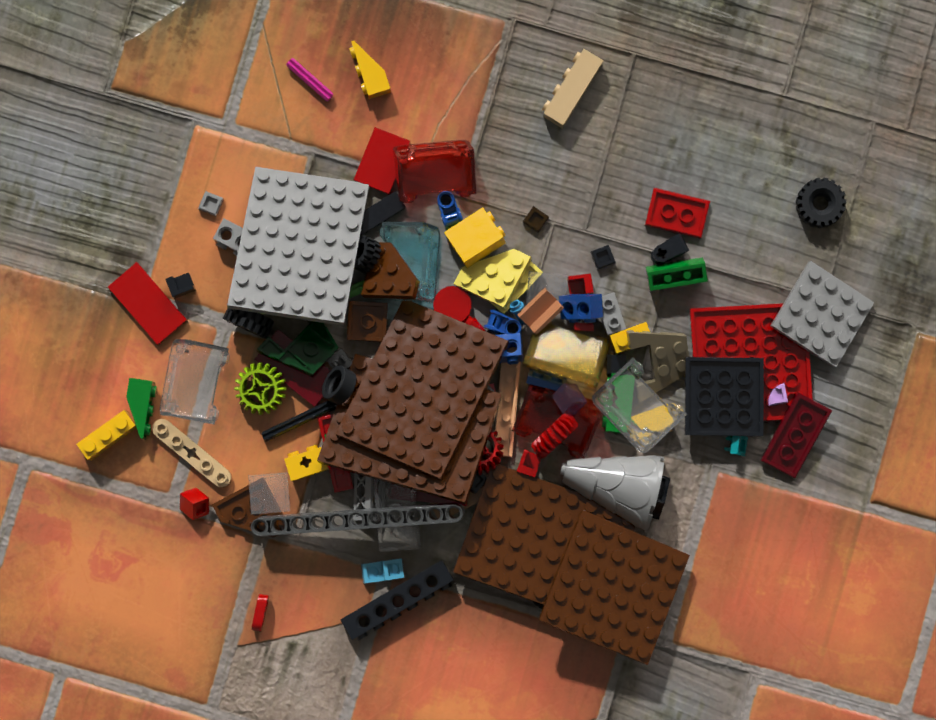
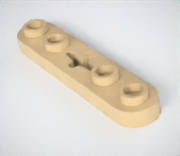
M159 419L154 422L152 430L155 436L218 487H226L230 484L232 475L229 470L166 419ZM184 446L191 450L195 448V453L200 458V460H198L195 457L189 458V452H187V450L184 449Z

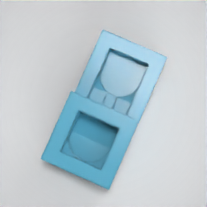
M402 558L361 564L364 584L404 578Z

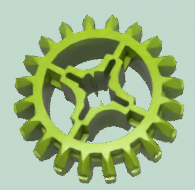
M259 362L257 367L254 363L250 364V368H244L245 373L240 372L238 374L242 379L235 380L237 384H240V386L234 387V390L240 391L235 396L236 398H242L239 402L240 405L246 403L245 410L252 407V414L257 409L259 415H262L264 411L269 414L271 409H277L276 404L281 405L283 403L279 398L286 397L284 393H281V391L287 390V387L281 386L286 380L278 378L282 373L275 374L276 367L269 370V363L265 364L264 368L262 362ZM259 373L267 375L272 382H265ZM253 375V386L247 390V382ZM259 386H268L262 391H253ZM274 387V396L271 399V401L268 402V391L270 388ZM249 395H256L262 404L254 402Z

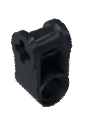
M679 233L658 245L652 251L651 259L655 264H664L688 252L689 248ZM658 251L660 253L664 252L665 255L663 256V259L662 257L656 256L658 254Z

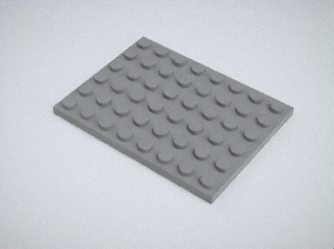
M255 167L227 308L344 326L369 185L355 181Z

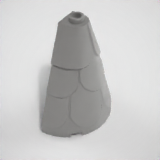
M648 455L603 459L601 457L567 460L566 464L562 463L560 474L563 475V483L587 499L594 500L637 528L648 531L661 485L664 462L662 461H664V457Z

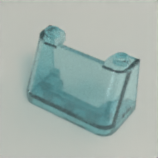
M382 222V228L380 229L381 238L384 242H390L396 247L399 254L420 281L416 299H376L433 303L437 287L440 248L439 228L425 222Z

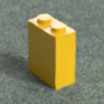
M483 207L444 232L447 240L466 268H469L506 244L504 231L500 226H495L493 223L496 221L490 211L486 213Z

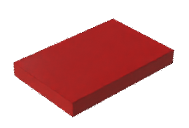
M374 127L353 180L368 184L370 188L389 195L410 145V140Z
M654 188L645 226L701 239L710 201Z

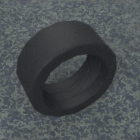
M343 366L333 368L323 383V397L336 405L346 402L354 391L357 379L356 374Z

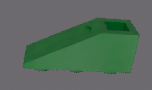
M129 378L126 398L141 439L146 440V436H149L151 432L149 417H152L154 413L152 399L156 397L157 386H155L153 381Z

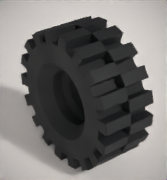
M816 178L813 181H809L802 187L796 198V211H799V217H802L804 219L803 222L809 223L811 227L818 226V228H823L835 223L846 209L845 204L847 202L844 199L845 192L841 191L842 187L840 185L837 186L834 180L829 181L828 178ZM817 196H823L827 199L828 206L825 210L820 211L814 207L813 201Z
M228 308L223 317L227 322L264 339L268 338L275 321L260 313Z

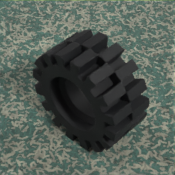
M366 235L360 237L354 269L366 273L374 268L373 265L377 264V258H380L378 254L381 253V249H379L381 245L378 241Z

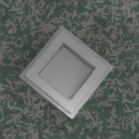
M205 191L198 209L217 217L224 198Z

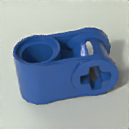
M448 191L441 192L438 195L437 202L445 229L448 230L450 226L458 224L463 218L453 194ZM443 196L451 198L452 201L449 205L445 206L440 202Z
M490 310L491 315L487 324L484 325L485 329L497 334H512L508 332V327L511 324H516L519 327L516 333L522 332L519 321L498 311Z

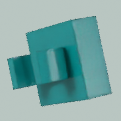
M726 437V440L732 441L730 448L724 447V450L730 452V454L745 456L748 437Z

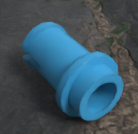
M514 300L510 304V311L515 314L520 324L524 325L526 323L517 315L524 308V303Z

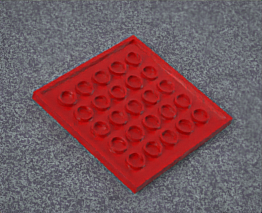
M783 303L690 308L692 357L764 358V421L782 420L797 392L813 400L810 352L770 327ZM784 383L788 403L768 406V397L771 391L776 386Z

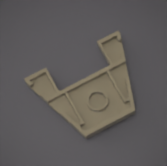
M626 331L630 349L649 346L653 379L634 384L638 402L644 401L685 375V357H689L687 338L684 333Z

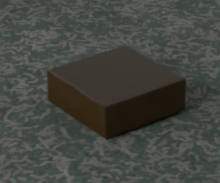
M533 206L523 220V223L539 233L549 219V216Z

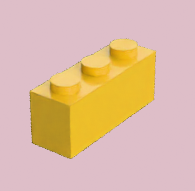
M123 410L76 445L86 459L92 461L137 428L135 421L128 411Z

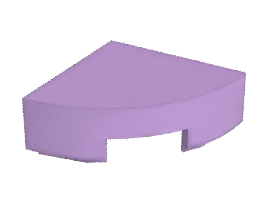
M784 383L776 386L771 391L768 397V406L788 403Z

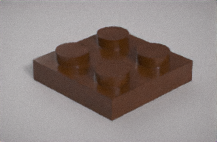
M349 301L347 340L382 342L387 332L388 303Z

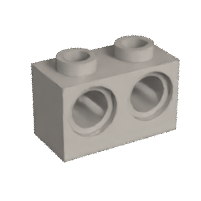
M223 218L213 237L214 241L217 242L216 246L224 250L228 247L237 256L243 228ZM225 231L232 233L229 240L222 239V234Z
M615 293L602 296L603 317L600 318L606 337L625 330L626 326Z

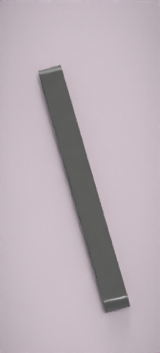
M455 502L271 515L255 519L251 524V530L257 536L455 523L463 518L465 509L462 504ZM451 508H457L460 511V516L453 517L450 513ZM416 510L421 514L420 520L412 518V511ZM431 510H439L440 518H433ZM393 512L400 513V521H395L392 518ZM374 513L381 515L382 521L380 523L373 520ZM357 514L362 517L361 524L354 522V515ZM335 516L342 518V525H337L334 522ZM316 517H320L323 520L322 527L315 524ZM296 519L303 520V528L297 527ZM277 520H281L284 522V529H279L277 527ZM258 521H262L265 524L266 528L264 531L259 530L257 526Z

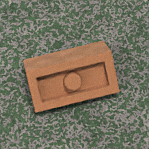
M544 288L517 315L537 335L564 307Z

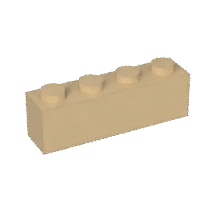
M585 49L581 53L577 52L572 60L574 62L571 69L567 68L562 76L565 80L561 85L557 84L552 92L555 96L551 102L547 100L542 108L545 111L543 117L562 129L603 64L602 59Z

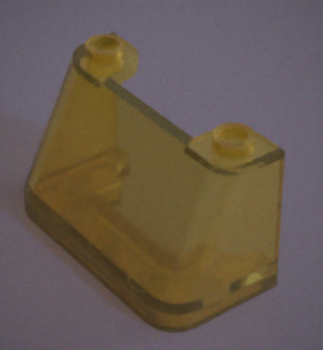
M551 321L537 335L534 332L532 333L522 366L528 368L537 367V370H543L581 384L584 382L588 387L596 389L610 344L607 343L608 339L597 336L595 339L552 325Z

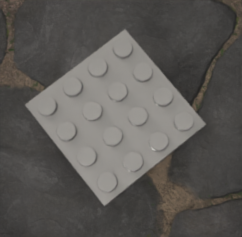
M809 261L770 327L831 367L836 368L874 302L820 266Z

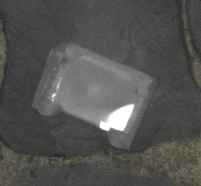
M175 339L169 356L160 404V415L215 425L219 411L213 405L220 367H223L229 361V348L187 339Z
M632 358L592 396V401L638 451L647 453L687 414L679 404L670 403L667 406L641 378L644 374L641 363Z

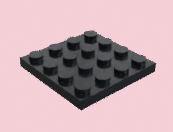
M685 357V435L763 436L764 358Z

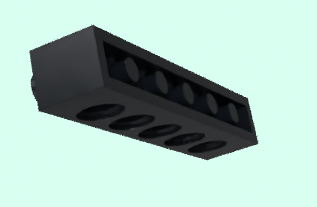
M443 560L340 620L351 639L356 638L359 641L368 635V630L373 628L376 631L383 627L385 620L390 618L393 621L400 617L402 610L407 608L410 611L417 607V601L423 598L427 601L434 597V591L440 588L444 591L451 587V581L454 579ZM429 576L437 578L438 583L435 587L427 585L426 580ZM412 586L420 588L421 593L418 597L411 596L410 588ZM395 596H401L404 599V604L401 607H396L393 604ZM378 606H384L387 609V614L384 617L376 614ZM361 616L369 617L370 624L367 627L360 625L359 619Z

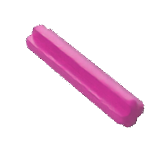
M294 58L287 62V67L325 101L328 102L332 99L333 93Z

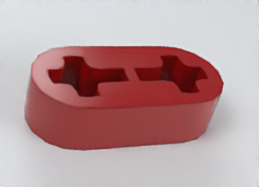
M258 595L251 630L262 631L269 595Z

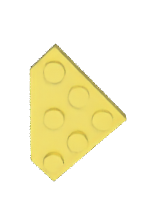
M515 249L478 261L469 268H466V266L462 267L454 285L506 309L532 258Z

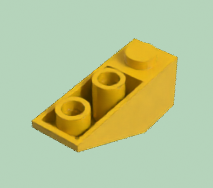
M351 41L353 47L349 49L352 59L356 58L358 62L355 68L358 77L362 76L364 83L361 84L364 95L368 94L369 99L391 93L385 70L355 41Z

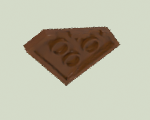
M379 242L381 245L379 248L381 253L378 254L380 258H377V264L373 265L374 268L366 273L361 295L364 298L416 299L420 281L392 243Z
M264 477L212 504L221 522L252 531V522L261 516L284 515ZM277 520V527L279 529H284V522L281 520ZM258 521L257 526L259 530L264 531L266 528L265 524L262 521ZM268 535V536H269V537H272V538H275V537L278 536V535Z

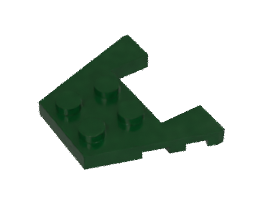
M308 321L310 324L285 349H282L268 337L257 348V352L313 376L339 347L324 323Z

